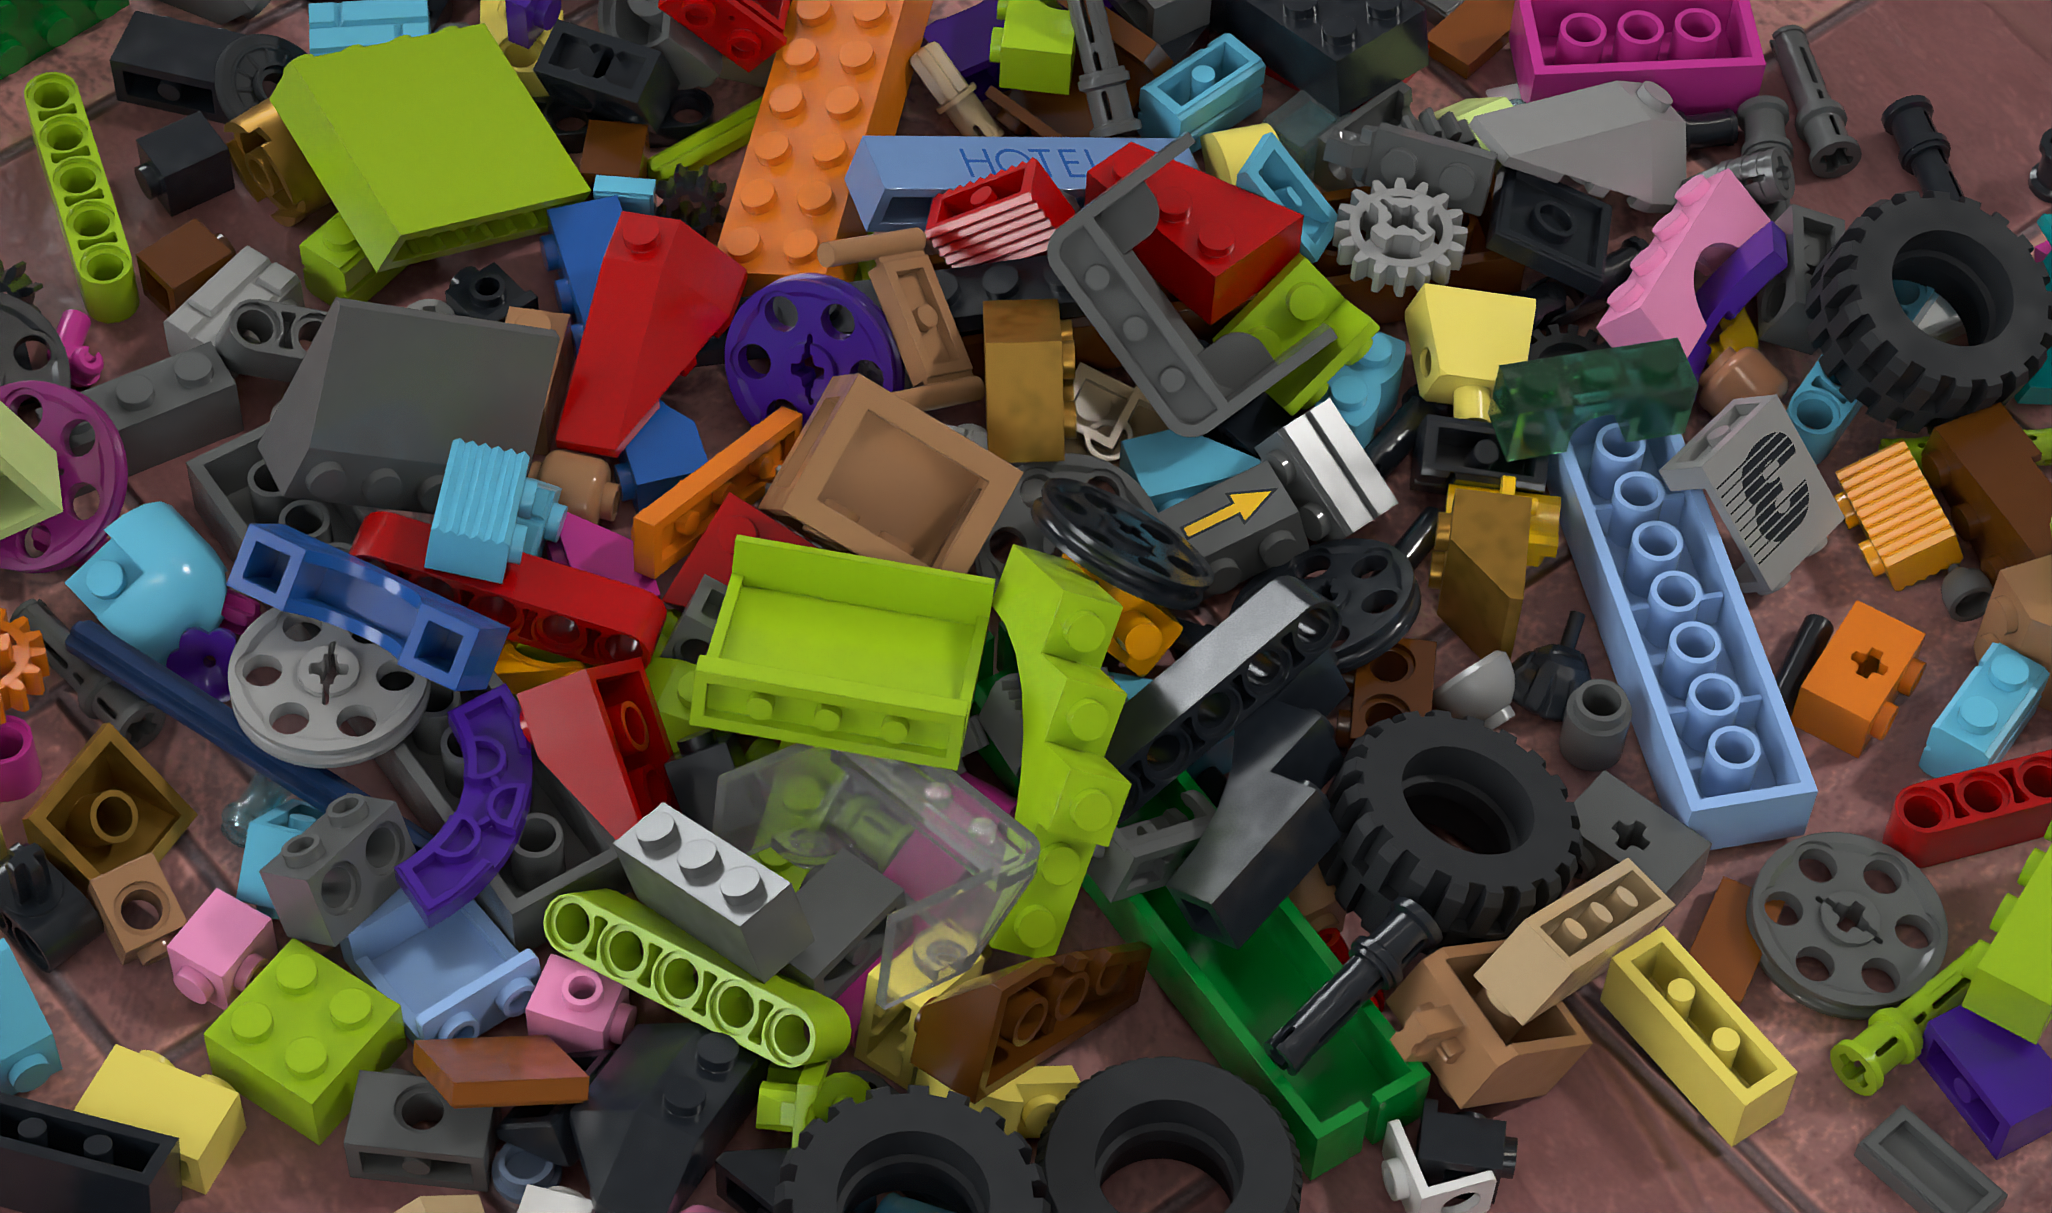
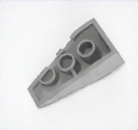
M1616 80L1474 116L1468 125L1490 151L1498 154L1497 159L1503 166L1554 183H1558L1564 175H1567L1574 181L1585 185L1584 187L1588 194L1604 198L1609 190H1613L1629 196L1626 201L1630 208L1646 213H1670L1677 203L1674 196L1682 186V180L1687 179L1686 122L1671 106L1673 99L1669 93L1651 81L1640 83Z

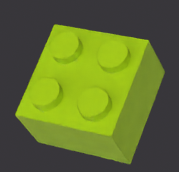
M294 937L203 1034L212 1075L223 1079L236 1092L319 1146L350 1113L359 1070L381 1072L389 1069L407 1049L400 1004Z

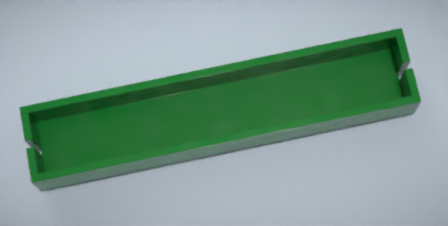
M1003 621L998 623L996 668L999 672L993 675L995 637L988 630L970 717L980 714L996 681L1008 674L1019 673L1016 653ZM988 736L991 744L977 751L1009 793L1018 799L1020 779L1013 773ZM1185 770L1131 817L1116 826L1119 829L1163 815L1166 809L1176 807L1187 816L1189 821L1195 819L1193 812L1184 805L1180 797L1182 792L1189 790L1200 792L1215 810L1217 808ZM1086 872L1082 887L1126 943L1143 941L1152 947L1147 971L1223 1069L1230 1071L1233 1075L1240 1076L1246 1081V1084L1257 1088L1259 1094L1265 1095L1270 1100L1271 1106L1276 1107L1282 1114L1281 1118L1286 1120L1290 1128L1289 1133L1294 1136L1296 1148L1299 1149L1302 1171L1310 1181L1360 1153L1364 1135L1374 1145L1385 1138L1389 1121L1399 1119L1402 1127H1405L1421 1117L1431 1074L1421 1062H1405L1390 1041L1396 1030L1371 999L1358 1010L1326 1045L1324 1044L1311 1057V1060L1296 1076H1291L1287 1070L1283 1071L1267 1055L1264 1050V1043L1283 1027L1343 967L1342 963L1288 896L1242 947L1237 950L1193 931L1166 886L1144 893L1140 892L1137 895L1110 903Z

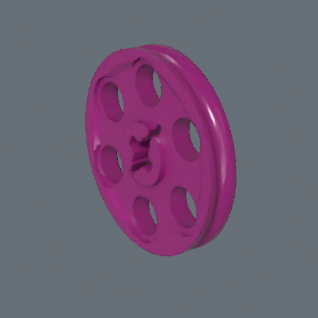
M30 380L1 386L0 401L16 415L21 403L30 397H36L41 403L43 410L42 419L33 431L57 452L59 473H64L59 475L63 512L42 521L49 529L51 540L47 551L40 557L33 558L26 551L25 536L32 526L0 540V568L38 574L59 571L80 562L97 549L106 539L108 534L104 529L118 519L124 504L128 482V466L120 434L113 421L96 402L71 388L45 381ZM82 422H89L95 431V443L87 454L77 457L69 445L70 434L76 425ZM91 484L99 494V506L92 517L81 520L74 511V497L79 489Z

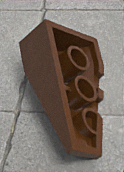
M1143 941L1035 958L965 981L940 997L930 998L921 1007L914 1021L916 1037L910 1063L956 1093L970 1097V1102L975 1104L1137 1003L1152 947Z

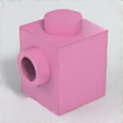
M218 888L213 891L167 945L173 981L179 991L196 1003L205 1004L209 1001L224 1011L278 954L272 918Z
M550 954L525 1008L528 1036L548 1035L565 1053L598 1050L613 1051L616 1044L621 1045L633 1030L637 1016V1007L630 1005L628 987L577 961Z

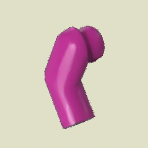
M69 309L62 313L56 332L61 338L68 356L71 385L88 387L96 383L100 378V373L104 367V360L99 351L93 357L88 352L89 346H83L91 326V319L79 310ZM48 349V351H47V360H48V362H49V360H50V358H51V353H50V350Z

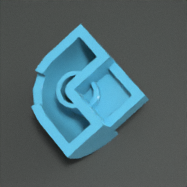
M161 501L143 504L123 514L105 528L104 531L111 539L64 582L112 634L165 667L169 654L179 648V641L183 632L192 627H200L210 632L217 629L224 620L221 612L227 594L225 572L228 571L217 552L175 508Z

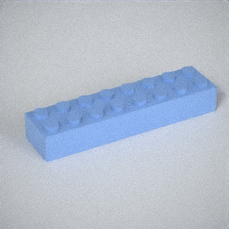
M1663 386L1543 403L1538 430L1550 431L1551 436L1546 485L1550 496L1561 497L1559 521L1616 681L1626 693L1631 704V722L1662 809L1711 842L1710 850L1804 835L1818 789L1702 489L1670 491L1659 472L1685 446Z

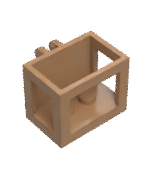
M860 373L840 375L831 378L757 509L826 550L967 574L1024 472Z

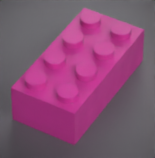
M1515 0L1508 39L1522 104L1616 80L1640 83L1651 81L1658 84L1672 97L1673 103L1671 106L1675 111L1681 110L1685 115L1723 111V109L1728 108L1737 114V110L1743 102L1759 96L1766 63L1750 0Z

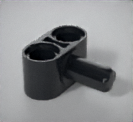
M17 842L7 850L8 855L0 860V930L42 971L50 973L104 933V925L90 901L46 859L45 852L37 843H24L21 845Z

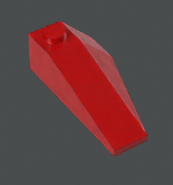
M622 211L601 264L555 439L557 448L617 458L660 408L659 398L679 375L686 377L696 366V355L712 336L719 338L730 326L748 280L747 269L681 220Z

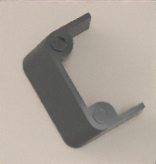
M1184 132L1059 226L1049 239L1047 257L1054 273L1166 426L1178 435L1199 437L1214 429L1338 337L1330 326L1323 323L1275 359L1272 358L1264 345L1256 337L1244 332L1225 334L1204 349L1138 259L1132 248L1151 235L1159 220L1157 199L1144 180L1196 143L1189 132Z

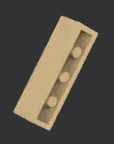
M1626 858L1526 918L1474 974V977L1486 988L1487 996L1491 1003L1505 1015L1514 1017L1523 1026L1608 971L1611 958L1646 937L1673 909L1675 904L1629 858Z

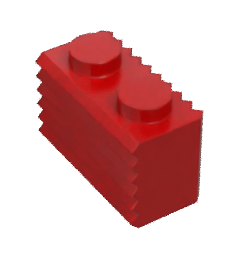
M1032 157L1027 163L1022 161L1017 167L1011 165L1006 171L1001 169L996 175L990 173L985 179L980 177L975 183L969 181L964 187L959 185L954 191L948 189L944 194L938 193L932 199L925 233L927 239L932 240L933 247L938 248L940 257H945L946 264L951 265L952 268L1047 255L1048 242L1053 232L1075 215V210L1039 161Z

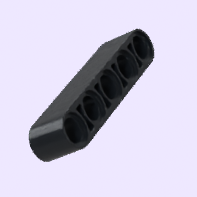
M1289 575L1278 577L1264 586L1123 705L1104 756L1132 784L1117 824L1131 817L1327 651L1336 641L1341 631L1342 616L1339 608L1298 578Z

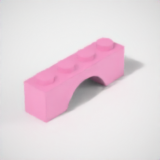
M1729 168L1707 179L1702 174L1697 175L1678 189L1674 196L1677 203L1672 211L1660 219L1652 230L1655 234L1654 239L1647 248L1632 260L1630 267L1633 271L1626 282L1616 288L1607 299L1610 307L1596 329L1640 382L1685 363L1707 327L1695 296L1694 270H1698L1705 276L1714 273L1742 244L1771 221Z

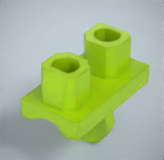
M832 1059L792 1068L780 1066L771 1061L768 1068L767 1081H762L759 1088L756 1128L793 1132L791 1149L798 1147L799 1134L813 1119L820 1118L827 1124L830 1106L849 1097H852L856 1104L864 1102L866 1090H871V1088L860 1076L849 1072L834 1073L826 1077Z

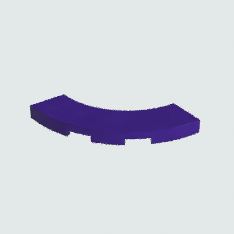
M1772 220L1727 258L1695 293L1698 307L1707 327L1685 363L1642 381L1640 389L1663 386L1674 416L1696 400L1698 382L1706 361L1712 352V348L1706 342L1723 317L1727 320L1734 319L1742 308L1769 281L1787 267L1786 234Z
M506 683L447 712L449 727L457 738L464 759V787L456 812L449 816L444 826L432 840L409 859L394 867L397 883L429 929L459 911L493 880L518 843L527 820L533 788L531 744L521 729L519 719L521 710Z

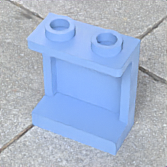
M400 888L340 942L344 961L356 976L401 1005L405 1035L413 1045L414 1040L477 1038L509 1017L523 1014L541 976L539 958L531 949H525L519 953L474 899L455 914L429 929L402 888Z

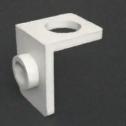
M1396 1119L1388 1122L1382 1148L1384 1158L1381 1166L1382 1176L1390 1198L1393 1201L1401 1200L1406 1213H1486L1489 1211L1497 1182L1493 1171H1485L1428 1187L1400 1120ZM1474 1193L1472 1197L1460 1204L1448 1207L1443 1206L1447 1201L1458 1195Z

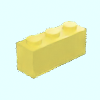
M1664 925L1611 958L1600 1001L1731 1147L1784 1113L1798 1072Z

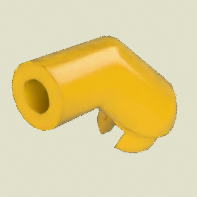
M1745 307L1742 308L1734 319L1727 320L1723 317L1720 320L1719 325L1723 332L1719 335L1718 342L1709 344L1712 352L1707 362L1711 365L1730 346L1736 352L1745 347H1753L1758 350V336Z

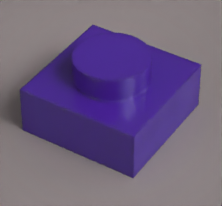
M505 0L508 40L529 49L544 30L548 31L555 25L561 11V0Z

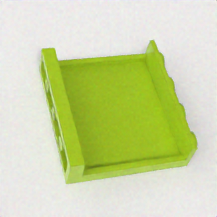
M737 534L732 574L707 655H699L695 668L689 725L958 771L988 634L996 579Z

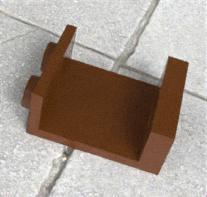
M1056 0L1064 10H1069L1067 0ZM1084 0L1085 6H1086V10H1087L1088 19H1089V23H1090V27H1091V31H1092L1093 40H1094V42H1095V38H1094V34H1093V30H1092V25H1091V21H1090V17H1089V13H1088V8H1087L1086 0ZM1105 7L1118 66L1125 65V70H1129L1131 79L1126 82V87L1134 116L1139 109L1140 88L1168 71L1174 62L1157 42ZM1077 42L1069 95L1014 89L1009 96H1006L992 85L985 92L987 98L999 109L994 119L1017 137H1024L1027 131L1035 137H1090L1089 131L1094 128L1086 93L1080 92L1077 82H1080L1079 76L1084 75ZM1097 53L1100 69L1102 70L1099 55ZM1119 134L1104 138H1117Z

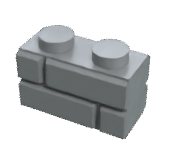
M247 245L163 322L169 354L174 356L210 341L214 345L216 336L232 309L238 303L247 299H261L305 307L301 280L296 273L277 262L272 264L267 256ZM237 329L240 336L246 342L261 344L259 338L252 331ZM228 369L233 379L239 375V373Z

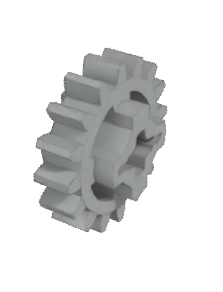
M1397 178L1394 188L1386 189L1379 180L1372 181L1370 195L1355 189L1352 191L1350 204L1341 203L1339 206L1332 246L1338 247L1336 261L1339 265L1352 264L1350 278L1354 282L1366 276L1371 278V291L1376 293L1387 284L1393 285L1396 297H1403L1406 286L1414 285L1415 289L1419 292L1424 283L1429 284L1431 279L1445 286L1449 281L1450 270H1460L1463 253L1465 252L1468 228L1461 226L1462 210H1447L1449 195L1446 193L1439 194L1434 198L1428 196V183L1422 182L1415 190L1406 188L1404 178ZM1362 229L1366 232L1365 240L1361 234ZM1435 235L1437 236L1439 244H1436L1434 242Z

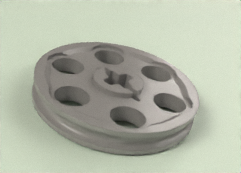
M274 607L258 617L241 635L234 647L228 666V685L233 712L246 736L260 749L273 757L294 765L312 768L351 766L376 758L394 748L414 730L421 720L429 702L431 680L397 665L398 660L396 657L375 643L363 644L355 641L351 637L352 632L310 617L283 612ZM302 622L315 624L321 629L316 637L303 642L294 641L285 635L290 627ZM334 653L336 672L339 675L335 677L334 683L330 684L329 703L326 705L324 686L321 682H324L327 673H330L331 655ZM259 667H272L281 672L280 678L268 686H255L245 680L252 670ZM396 671L406 672L415 679L408 688L399 691L386 690L379 685V681L384 675ZM287 714L301 715L309 721L304 729L294 734H282L272 728L273 723L278 718ZM356 716L367 717L376 724L372 731L358 737L348 736L339 730L344 721Z

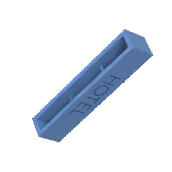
M862 136L844 180L866 232H890L915 227L925 232L932 199L938 193L944 194L948 189L954 191L959 185L964 187L969 181L975 183L980 177L985 179L990 173L996 175L1001 169L1006 171L1011 165L1017 167L1022 161L1027 163L1032 157L1039 161L1060 190L1076 198L1080 209L1085 206L1088 170L1130 142L1158 152L1176 138ZM1189 148L1174 158L1178 162L1199 170Z

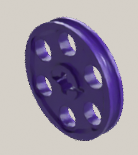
M798 273L772 282L746 300L734 316L727 334L725 370L728 384L738 408L752 427L775 412L777 399H785L791 402L799 413L803 414V429L833 376L858 373V366L861 360L872 361L880 368L884 378L883 388L890 392L904 390L905 366L884 313L862 291L841 279L829 275ZM776 296L786 297L795 305L798 313V321L795 326H786L775 316L773 301ZM832 304H840L852 313L855 323L852 334H843L833 327L829 318ZM749 344L759 345L766 350L771 361L769 373H759L750 366L746 356ZM812 355L814 365L824 369V374L816 378L814 368L805 366L804 360Z

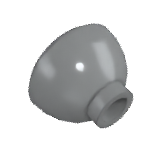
M1496 650L1435 689L1432 698L1433 706L1440 711H1450L1452 718L1462 720V718L1469 715L1484 720V727L1491 730L1514 717L1516 714L1509 704L1512 702L1515 691V674L1507 653Z

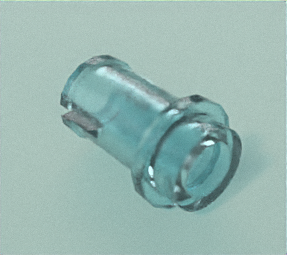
M255 771L254 777L238 801L226 805L221 814L223 821L221 831L231 843L244 849L249 822L282 805L292 795L291 792L272 780L269 782L268 778L258 771Z

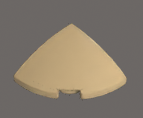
M1080 362L1075 371V379H1073L1077 438L1064 439L1065 453L1093 456L1119 468L1121 441L1169 430V428L1137 385L1132 388Z

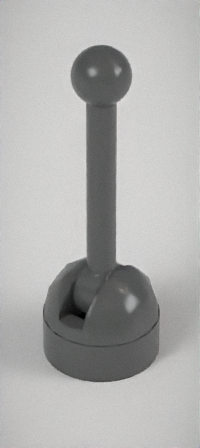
M1952 564L1947 569L1949 574L1944 577L1940 589L1943 603L1951 618L1959 622H1967L1982 617L1985 614L1993 591L1990 580L1979 569H1967L1960 567L1959 564Z

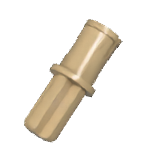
M935 41L928 43L913 54L909 59L910 65L939 103L936 111L939 114L945 112L962 136L982 137L975 125L981 129L986 137H1001L1004 134L1002 128L998 127L973 92L977 88L974 82L968 84L939 43Z

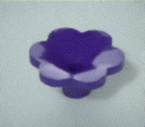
M200 627L189 628L182 633L179 648L169 654L166 667L220 702H227L231 700L228 685V666L234 647L237 644L236 635L225 628H217L210 632ZM206 656H213L216 660H209Z

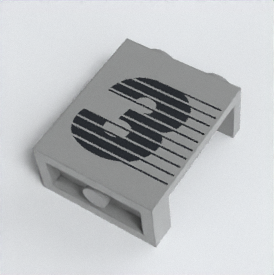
M1777 394L1733 399L1659 470L1670 491L1706 490L1745 559V562L1734 572L1742 593L1757 592L1758 595H1768L1783 588L1791 580L1790 573L1806 557L1820 551L1828 542L1827 536L1845 519Z

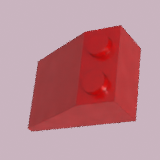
M641 657L586 668L517 694L521 706L519 715L521 729L529 743L534 745L538 758L615 840L619 839L663 802L682 813L663 765L673 754V750Z

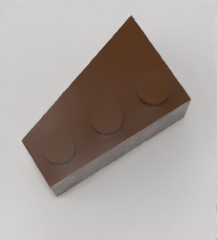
M2002 403L1993 404L1990 407L1934 427L1921 453L1923 472L1932 487L1935 489L1940 488L1951 508V520L1957 534L1962 540L1970 542L1981 561L1980 570L1988 577L1993 588L2000 570L2051 555L2052 483L2035 463L2041 460L2042 453Z

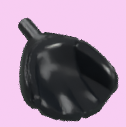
M1570 611L1560 645L1548 644L1535 648L1533 651L1525 652L1512 663L1515 674V691L1512 701L1543 719L1563 722L1567 702L1572 692L1583 683L1592 680L1585 655L1575 649L1585 620L1583 613Z

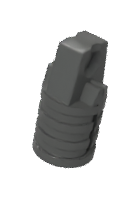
M1780 147L1752 153L1750 156H1740L1735 160L1722 161L1720 164L1681 182L1683 185L1691 178L1700 174L1704 175L1707 179L1729 168L1759 206L1791 199L1795 191V177L1791 162L1785 151ZM1781 171L1783 177L1777 178L1776 173ZM1761 176L1766 178L1763 181L1747 184L1749 179Z

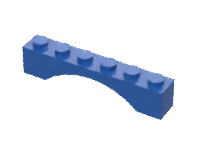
M618 195L547 209L549 234L539 237L542 258L547 272L557 270L559 280L554 281L560 313L572 315L574 325H571L575 360L579 352L603 257L623 211ZM660 399V408L618 456L620 464L614 465L616 484L621 485L620 499L622 502L632 500L636 514L708 462L695 421L670 408Z

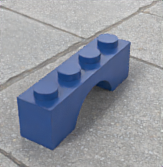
M250 523L226 583L227 586L283 612L310 617L359 635L390 652L398 660L397 665L453 691L487 689L510 630L508 626L285 524Z

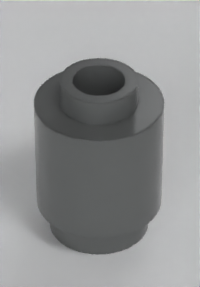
M1592 679L1583 683L1570 695L1559 736V748L1563 757L1573 766L1585 771H1603L1611 768L1620 760L1632 717V708L1626 693L1619 685L1606 679Z

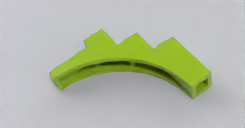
M1013 544L994 594L992 607L1004 622L1016 653L1022 689L1023 712L1021 776L1012 837L1000 887L983 938L991 948L1031 958H1041L1056 954L1096 845L1109 846L1132 785L1104 757L1128 695L1101 670L1123 606L1071 560Z

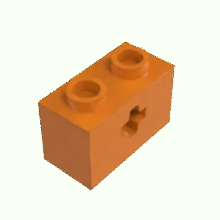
M1856 600L1802 683L1791 716L1793 726L1859 759L1872 737L1883 741L1899 711V706L1893 704L1898 695L1901 693L1910 697L1919 684L1927 666L1926 662L1918 659L1926 634Z

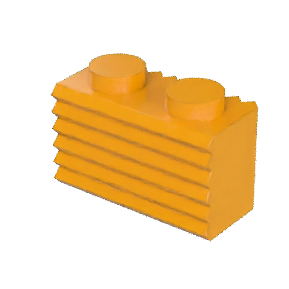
M1903 439L1835 472L1842 492L1833 497L1845 517L1843 521L1848 530L1860 525L1867 540L1859 543L1858 547L1874 578L1885 573L1895 591H1902L1906 586H1913L1918 580H1925L1929 575H1936L1940 569H1948L1952 564H1959L1964 557L1956 534Z

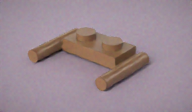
M908 228L821 243L817 249V257L823 267L828 268L875 260L877 266L871 269L868 274L911 383L915 387L891 393L923 412L979 401L984 397V382L980 377L974 376L972 373L973 367L929 256L928 254L925 255L923 250L926 245V237L920 228Z

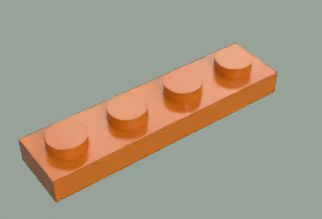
M781 406L635 515L631 527L634 571L655 580L690 553L729 492L750 505L765 495L766 483L773 482L775 479V468L784 463L802 431L803 414Z

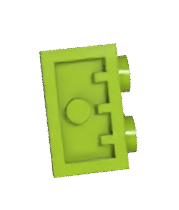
M1298 253L1212 340L1215 342L1223 335L1232 332L1248 333L1256 337L1264 345L1272 358L1275 359L1323 323L1330 326L1337 335V339L1264 391L1288 414L1293 416L1300 409L1306 410L1314 406L1327 392L1329 387L1327 382L1344 365H1353L1365 356L1373 344L1372 337L1379 331L1380 326L1371 317L1346 300L1306 257Z

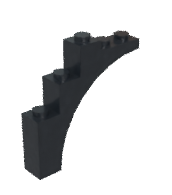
M1176 617V620L1183 626V630L1169 648L1174 660H1178L1216 627L1211 624L1201 626ZM1331 648L1325 651L1234 728L1232 767L1219 807L1197 846L1166 884L1193 931L1237 950L1242 947L1342 836L1328 811L1330 802L1321 791L1338 772L1344 760L1333 739L1335 734L1334 728L1326 717L1350 692L1337 668L1339 664L1338 657Z

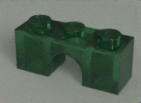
M1672 338L1499 365L1488 415L1506 460L1513 461L1567 452L1570 438L1577 428L1591 419L1605 415L1615 416L1625 442L1683 434L1687 427L1699 385L1679 339Z

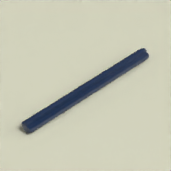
M92 620L78 621L72 626L70 634L65 640V647L69 653L322 813H326V809L331 802L347 793L371 797L327 768L294 765L266 753L246 736L239 726L232 708ZM403 817L416 852H418L435 836Z

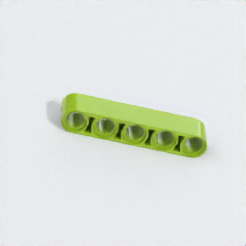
M42 73L27 83L24 89V99L33 140L84 306L89 316L98 322L108 324L119 323L129 319L136 313L140 305L139 291L128 243L77 84L73 78L64 73Z
M605 888L558 895L549 903L545 911L543 921L545 936L550 945L558 952L713 1032L731 1036L739 1045L780 1066L792 1068L835 1059L845 1052L850 1043L852 1031L850 1019L844 1008L836 1001L779 972L765 984L651 908L615 890ZM587 915H588V917H589V923H590L589 928H588V926H587V921H586V916H587ZM640 940L642 942L644 950L643 957L641 955L639 947ZM694 967L698 974V986L694 980ZM749 994L753 999V1014L751 1013L748 1005ZM804 1021L806 1022L810 1031L809 1044L804 1036Z

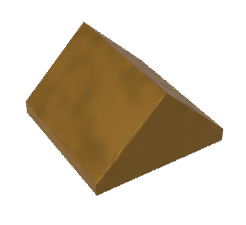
M108 722L101 725L24 816L22 822L28 844L37 843L45 852L46 859L89 899L87 890L90 880L150 852H153L159 863L198 814L117 729Z

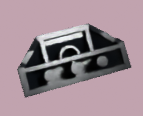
M696 1022L637 1024L589 1086L588 1100L583 1101V1103H576L570 1111L569 1122L580 1162L590 1187V1197L594 1212L679 1213L713 1166L715 1160L720 1156L757 1105L759 1088L762 1081H767L768 1068L771 1061L739 1045L731 1036L713 1032Z

